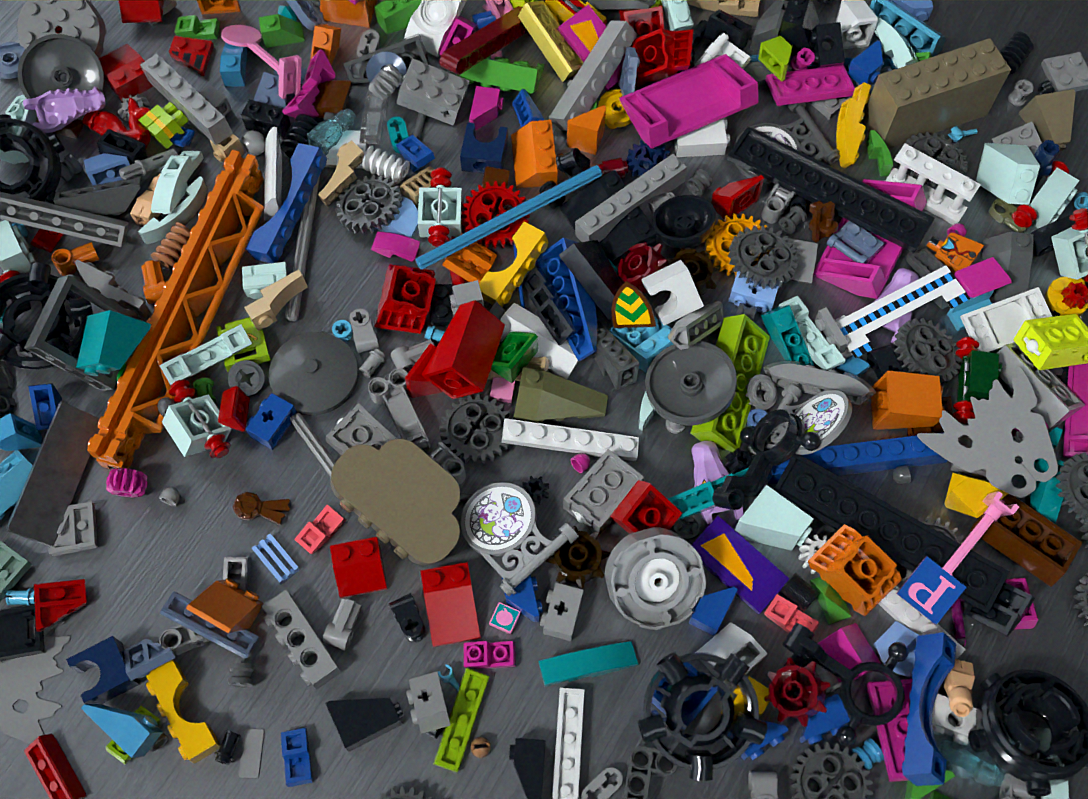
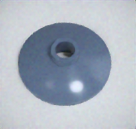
M380 52L368 61L366 75L371 83L380 70L390 64L399 70L403 77L407 73L406 65L397 54Z

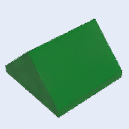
M510 331L498 346L491 370L510 383H513L522 372L523 367H526L538 352V336L534 333Z

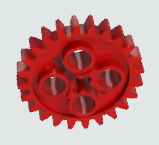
M497 181L494 182L493 186L486 182V188L478 185V192L472 189V197L466 196L467 203L462 204V209L465 210L461 212V216L465 218L462 220V225L467 226L465 232L481 225L477 222L479 219H486L487 221L492 219L499 198L502 200L499 205V214L496 216L507 211L503 208L504 206L511 205L516 207L525 202L526 197L519 198L520 190L513 192V185L507 189L505 182L501 186H498ZM485 200H491L493 201V204L485 205L483 202ZM530 214L507 225L508 228L506 230L499 229L478 240L477 243L481 244L485 241L486 248H488L490 243H493L494 249L497 248L498 243H501L502 247L505 248L506 241L513 245L512 237L523 222L529 224L527 218H530Z

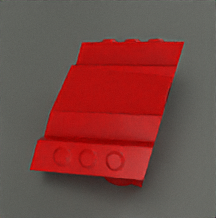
M661 28L636 38L633 41V47H635L636 53L640 57V64L637 68L635 86H644L647 82L659 81L677 74L678 70H688L691 61L693 29L670 31Z
M389 264L385 274L374 327L421 334L426 315L430 309L435 286L434 270H421L420 268Z

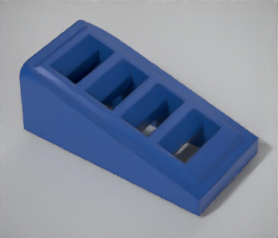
M522 89L512 102L521 128L531 121L544 120L527 91Z

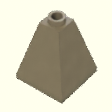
M1075 89L1036 95L1019 112L1026 124L1033 122L1041 142L1053 140L1055 144L1059 145V152L1065 150L1066 145L1071 141Z

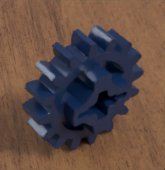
M640 140L639 146L633 144V148L628 150L626 160L628 171H632L633 177L636 175L640 177L669 157L670 151H665V145L651 149Z

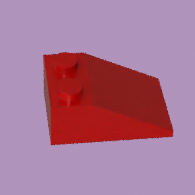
M125 44L99 58L103 66L105 81L121 102L122 98L127 99L130 95L136 96L154 87L148 81L140 64L145 62L144 59L130 45Z
M468 562L420 570L433 647L481 639Z

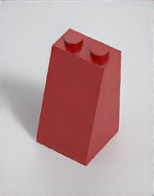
M476 300L461 304L421 376L452 399L483 392L505 324Z

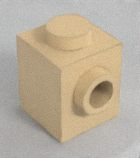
M234 134L218 145H215L210 140L214 150L213 155L220 162L229 157L231 150L239 151L241 156L245 154L239 138Z

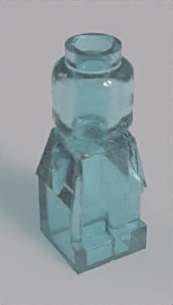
M350 109L341 110L332 120L329 119L318 123L307 134L309 145L320 147L326 156L329 150L337 145L343 135L342 132H345L354 124L356 117L353 111Z
M946 739L938 744L939 750L947 760L946 770L952 771L955 777L969 779L973 777L976 782L987 787H993L994 785L999 787L1002 784L1004 773L999 771L996 765L980 760L967 750L953 747V742Z

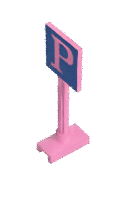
M1000 491L990 493L984 498L982 502L989 506L984 512V517L943 567H940L926 556L896 593L935 625L938 624L966 589V586L952 576V572L993 521L996 522L1000 516L1013 515L1019 508L1017 504L1004 505L1005 501H999L1003 495Z

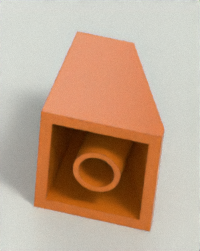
M320 0V12L323 13L324 21L370 28L375 11L374 6L378 0H360L355 5L349 0Z
M887 371L872 386L876 391L871 397L873 430L932 427L942 417V410L945 411L942 405L943 387L940 385V376Z

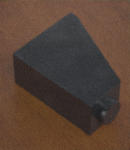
M390 698L333 700L325 703L343 745L348 752L403 725L400 717L404 716L398 702L393 704Z

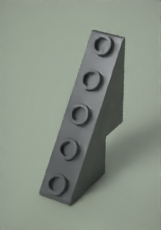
M597 321V351L592 355L604 377L609 375L616 390L637 382L640 363L600 321Z

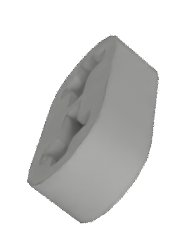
M367 30L363 33L357 49V58L365 55L367 51L370 53L379 49L380 36L377 31Z
M612 767L603 770L585 787L581 799H588L587 792L590 791L593 794L598 789L602 792L598 795L597 799H609L622 785V774L619 770ZM606 774L610 776L615 774L617 776L615 780L616 786L609 784L605 789L602 785L607 780Z

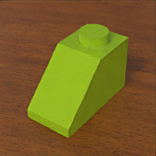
M782 36L761 42L758 59L780 81L785 80L792 46Z

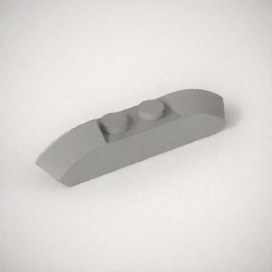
M717 301L706 304L681 318L668 334V339L680 350L690 348L722 326L724 319L723 303Z
M779 361L763 367L766 376L770 377L776 386L785 388L787 384H792L802 392L813 395L837 390L843 392L850 399L851 403L857 405L867 402L876 393L873 387L866 381L847 372H844L843 375L834 370H820L811 365L802 366L797 361Z

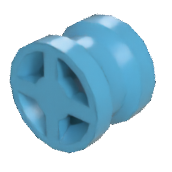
M871 738L865 740L863 746H857L852 749L853 754L858 753L856 760L865 763L862 766L865 770L873 768L875 762L880 763L884 760L883 752Z

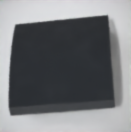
M1004 582L988 614H984L970 605H967L963 613L1009 636L1020 623L1035 598Z

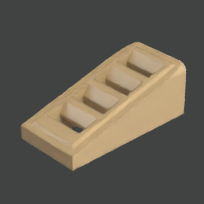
M429 166L400 185L401 194L412 200L414 205H417L419 203V188H421L418 184L423 185L422 188H434L430 184L432 178L428 175L435 169Z

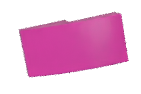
M377 232L371 250L388 258H391L394 254L413 262L420 241L399 234Z
M488 641L464 643V667H516L515 642L489 643Z

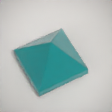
M279 6L278 14L297 22V15L290 6Z

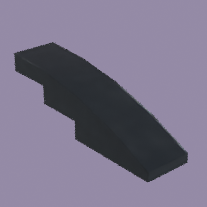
M535 267L524 278L522 283L530 292L528 297L538 309L536 314L557 344L562 345L576 330L554 287L541 268Z

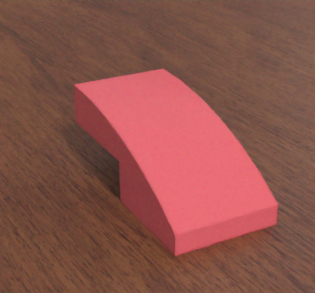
M326 505L313 522L309 521L294 540L310 554H314L337 532L346 519L330 505Z
M778 594L764 613L765 616L788 633L795 623L805 626L813 633L819 626V621L799 611L797 605Z

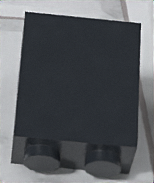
M788 0L779 36H782L792 46L791 56L793 57L802 48H808L815 52L814 44H811L810 32H812L816 25H820L813 0Z

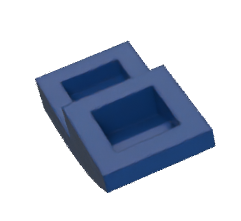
M306 728L281 732L282 757L284 758L287 787L313 783Z

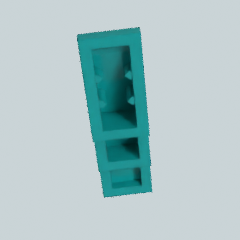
M748 468L727 476H745ZM726 476L668 498L682 512L678 520L717 507L713 502V493L716 488L722 486Z
M632 641L585 649L538 661L545 687L590 676L593 678L638 665Z

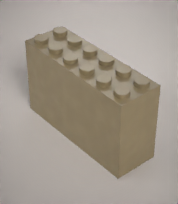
M991 38L879 74L866 106L862 123L866 126L868 133L871 130H875L889 149L904 144L913 134L917 136L920 132L925 135L926 131H928L931 135L934 132L987 116L1011 69Z

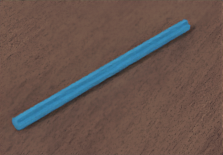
M595 165L415 259L417 266L423 270L602 176L601 169L598 165Z

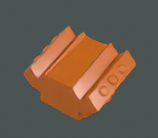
M845 524L808 560L810 568L818 572L822 580L832 586L844 601L852 604L854 611L863 616H866L902 580L900 572L895 569L897 564L868 536L862 537L855 529Z

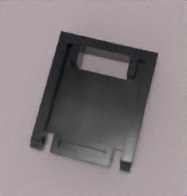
M35 604L0 610V661L44 653V630L36 632ZM30 620H34L35 639H29Z

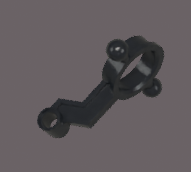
M782 409L766 414L757 423L755 428H743L740 432V439L744 444L750 445L756 454L745 476H726L722 486L715 489L713 493L714 504L719 508L739 510L744 504V496H758L773 466L787 461L794 455L800 445L808 451L818 449L821 444L820 436L815 432L805 433L803 420L797 415L789 414ZM788 422L787 431L781 441L773 448L764 451L765 442L770 433L780 424Z
M795 623L782 645L797 656L802 657L805 653L810 660L842 680L840 697L851 719L847 725L841 726L836 732V738L841 745L851 746L855 743L857 739L856 730L860 723L869 726H880L889 723L897 717L903 707L905 693L900 678L893 670L898 662H902L908 657V648L905 644L901 642L892 643L888 648L889 658L884 665L876 662H864L848 669L830 657L819 644L813 641L815 634L799 623ZM866 671H875L883 674L891 681L895 690V701L888 712L881 715H870L864 713L855 705L851 696V685L857 675Z

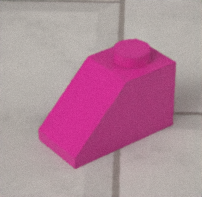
M459 15L439 54L442 55L445 50L473 34L477 24Z
M476 86L469 122L475 124V131L496 119L499 110L503 109L504 98L500 96V89Z

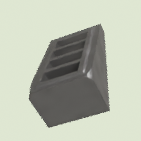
M224 557L223 580H226V578L231 579L232 574H242L241 579L231 580L241 584L240 590L244 592L249 590L252 557ZM233 564H242V569H233Z

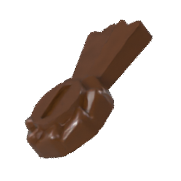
M244 492L234 500L233 510L237 517L242 520L250 521L261 516L277 525H281V520L285 518V514L277 511H290L288 506L290 499L261 501L257 494Z

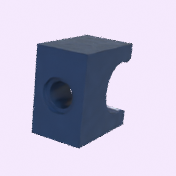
M467 122L460 154L461 171L484 174L485 167L503 169L508 147V127H500L499 134L494 141L483 143L476 139L475 124Z
M114 636L66 659L69 667L79 673H83L93 667L100 668V679L96 686L81 694L85 704H103L140 685L137 678L131 681L126 674L125 649L122 642Z

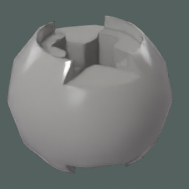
M254 130L248 131L241 137V145L246 154L259 156L265 151V140L259 132Z

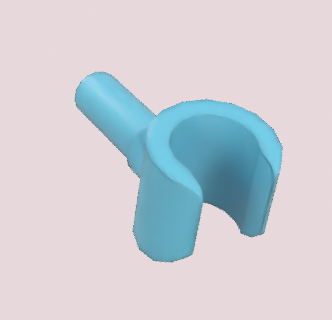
M957 126L951 128L952 132L948 136L954 142H958L964 136L977 134V129L961 131Z
M445 665L450 671L449 675L442 676L439 671L438 675L443 682L450 683L458 691L460 684L454 678L451 666Z

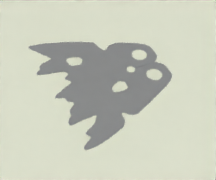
M1017 366V378H1012L1014 389L1012 398H1010L996 379L993 381V388L989 391V400H977L974 397H970L975 419H968L967 426L960 424L948 412L942 410V417L939 422L944 433H918L917 437L937 454L967 472L971 473L980 469H986V478L990 484L1010 495L1022 498L1036 489V481L1046 482L1057 474L1058 465L1044 417L1038 413L1030 412L1037 404L1034 390L1026 374ZM1014 428L1022 432L1024 440L1020 443L1015 442L1012 438L1011 432ZM962 435H967L973 440L972 447L966 448L958 442V438ZM1016 456L1022 457L1023 462L1021 464L1015 462ZM1038 458L1045 459L1049 464L1048 470L1044 473H1040L1034 468V461ZM1016 474H1020L1026 479V486L1022 489L1015 488L1012 484V477Z
M64 619L44 629V653L15 658L4 663L0 661V731L28 744H31L38 736L44 735L38 720L52 717L55 711L61 708V705L38 698L36 692L42 690L40 684L42 680L63 672L62 669L56 666L57 662L53 657L62 651L63 645L69 642L70 636L46 637L45 635L52 628L64 624ZM34 620L29 621V639H35ZM17 700L27 701L28 708L25 713H19L13 709V704Z

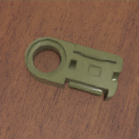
M999 198L991 205L989 213L1000 224L1004 223L1013 231L1024 233L1029 228L1019 227L1014 223L1012 214L1017 211V208L1013 204H1008ZM995 206H1002L1006 212H998Z

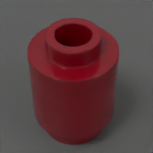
M621 157L602 161V164H598L602 175L616 170L622 179L625 178V173H628L627 162L622 161Z

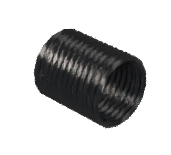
M797 573L780 590L802 612L820 594L818 590L816 591L814 587L812 588Z

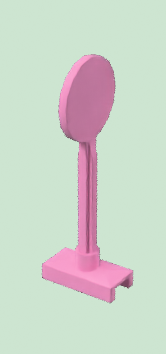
M231 25L222 30L221 38L223 41L234 46L249 47L277 71L279 75L278 96L286 99V95L292 93L297 95L300 92L302 58L294 55L280 58L278 62L258 45L261 42V33L253 27Z

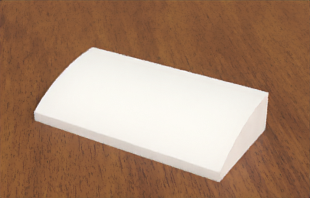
M277 127L271 128L265 142L264 221H269L282 206V149Z

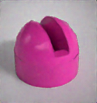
M956 223L947 230V234L956 233L965 237L967 229H965L963 224Z
M579 453L571 458V464L578 473H583L589 468L590 458L584 453Z

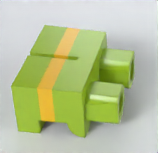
M171 102L163 108L157 104L139 119L141 124L166 149L173 144L170 139L176 133H185L181 127L189 121L183 112L178 110Z

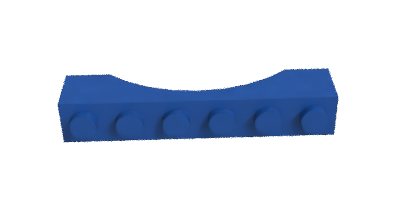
M298 143L290 159L292 182L287 198L278 212L267 223L254 231L246 247V250L255 260L277 263L279 257H281L283 249L291 237L297 221L300 219L303 208L308 202L309 196L317 184L323 168L326 166L328 159L320 147Z
M942 632L917 636L914 648L915 661L914 668L912 669V690L909 694L910 709L907 715L908 729L904 742L905 757L902 763L903 776L916 786L945 784L947 760L939 750L934 738L932 712L938 690L948 673L955 666L956 643Z

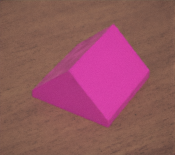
M994 257L958 270L954 274V277L971 298L1012 283L1011 278Z
M857 623L842 627L818 642L830 657L848 669L864 662L881 664ZM866 671L857 675L853 681L865 676L866 674L872 671Z

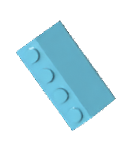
M872 0L870 8L874 14L898 30L909 42L915 53L931 52L932 57L941 52L947 39L945 36L895 4L892 0Z
M15 450L0 463V520L4 517V512L11 506H16L33 466L18 450Z

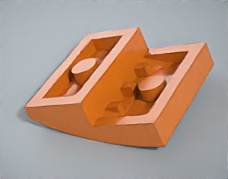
M475 242L446 257L442 265L468 282L478 280L480 283L493 265L497 254Z

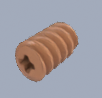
M175 222L176 226H172L171 232L166 234V239L161 241L162 246H157L156 252L151 254L152 259L159 261L161 267L169 269V266L173 267L175 259L179 260V253H181L183 245L187 244L191 230L178 222Z

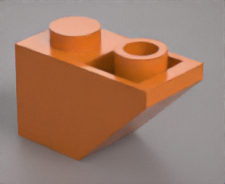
M325 24L314 26L311 59L321 49L332 65L339 49L341 28Z

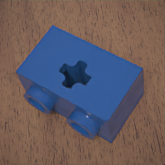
M271 393L268 398L261 402L257 414L252 416L247 422L246 431L250 438L273 450L290 426V417L296 414L297 411L294 405Z

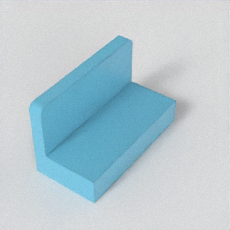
M994 290L975 298L970 297V300L952 309L950 308L947 315L957 331L965 329L960 318L961 315L992 304L989 298Z

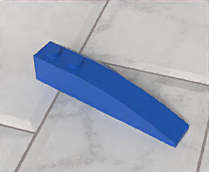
M563 237L544 253L540 254L535 264L536 267H540L571 318L576 331L567 341L577 360L582 361L597 351L596 307L594 300L559 256L573 243H578Z

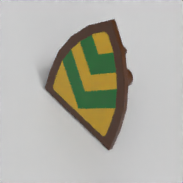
M626 280L618 289L613 299L611 311L614 328L656 327L655 316L649 301L637 287Z

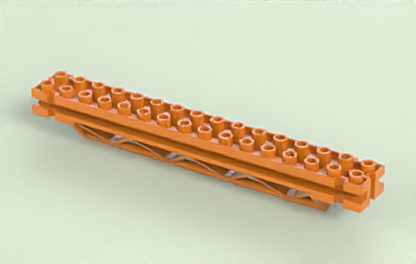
M231 150L229 157H226L223 167L225 170H222L217 175L215 186L208 193L207 202L199 212L198 221L191 228L187 244L183 245L181 256L173 266L172 275L164 284L162 296L156 301L154 312L146 322L151 324V328L136 347L133 356L128 359L127 368L117 382V389L108 400V408L104 416H101L98 421V429L100 430L88 442L87 451L97 458L96 461L101 467L129 469L134 459L133 454L136 449H139L145 434L161 433L164 425L162 421L164 417L158 410V402L164 397L174 400L175 396L169 394L171 385L161 370L160 365L202 345L264 210V206L256 202L253 197L255 192L258 193L264 180L261 170L257 169L259 165L254 155L247 154L246 158H242L239 151ZM251 215L248 224H246L245 216ZM241 221L243 227L241 232L234 234ZM233 254L223 276L221 265ZM215 274H217V284L210 287ZM209 306L198 329L196 318ZM191 327L193 336L190 340L184 342ZM165 383L167 392L165 396L158 398Z

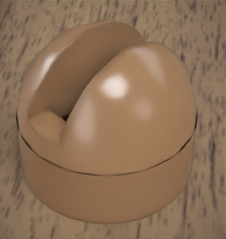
M477 737L472 741L471 752L475 757L484 758L490 753V742L486 738ZM474 745H487L486 748L474 749Z

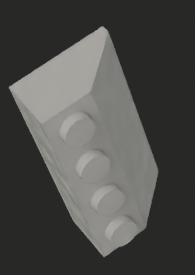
M1016 343L1006 344L997 352L999 354V363H1002L1001 374L998 378H1001L1006 383L1007 389L1013 393L1012 378H1017L1016 367L1019 366L1026 374L1037 398V404L1031 410L1042 415L1050 429L1060 425L1085 406L1050 369L1038 370Z

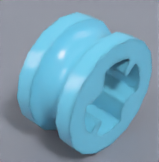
M339 320L333 324L332 332L334 336L344 342L351 339L353 330L348 321ZM343 328H346V331H344L342 334H339V331H341Z

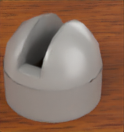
M167 487L162 491L159 499L168 505L176 506L180 500V492L175 487Z

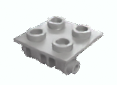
M1033 122L992 138L993 143L1027 145L1033 155L1039 145L1042 144Z

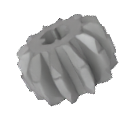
M390 64L386 65L372 80L369 90L380 100L387 99L402 81V74Z

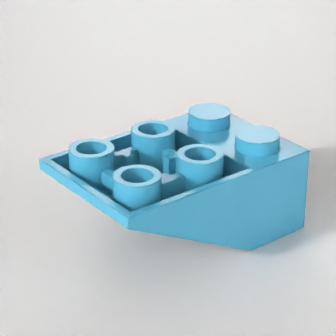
M656 317V327L614 328L613 326L609 329L616 339L640 363L639 368L647 373L653 359L665 348L673 345L668 339V334L672 328L668 325H663Z

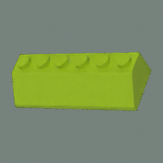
M745 314L724 317L716 346L729 356L735 367L737 376L735 397L730 406L720 416L707 423L693 425L691 429V434L698 440L712 441L716 444L717 448L731 452L737 448L740 449V432L746 427L747 417L751 408L750 400L745 396L747 394L745 386L749 383L750 378L760 374L770 338L765 331Z

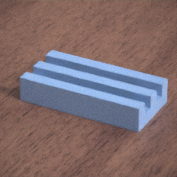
M271 533L267 535L265 540L262 539L259 545L252 547V550L281 585L300 570ZM272 543L292 567L290 571L270 549L268 544ZM263 548L285 575L281 577L260 552Z

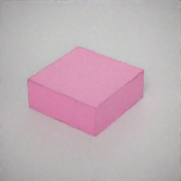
M493 377L490 401L496 398L497 402L512 404L515 380L513 383H510L504 378Z

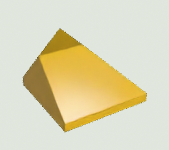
M952 473L944 504L946 508L979 518L989 507L982 502L988 494L1000 491L1003 494L999 499L1000 501L1008 493L994 487L989 481Z

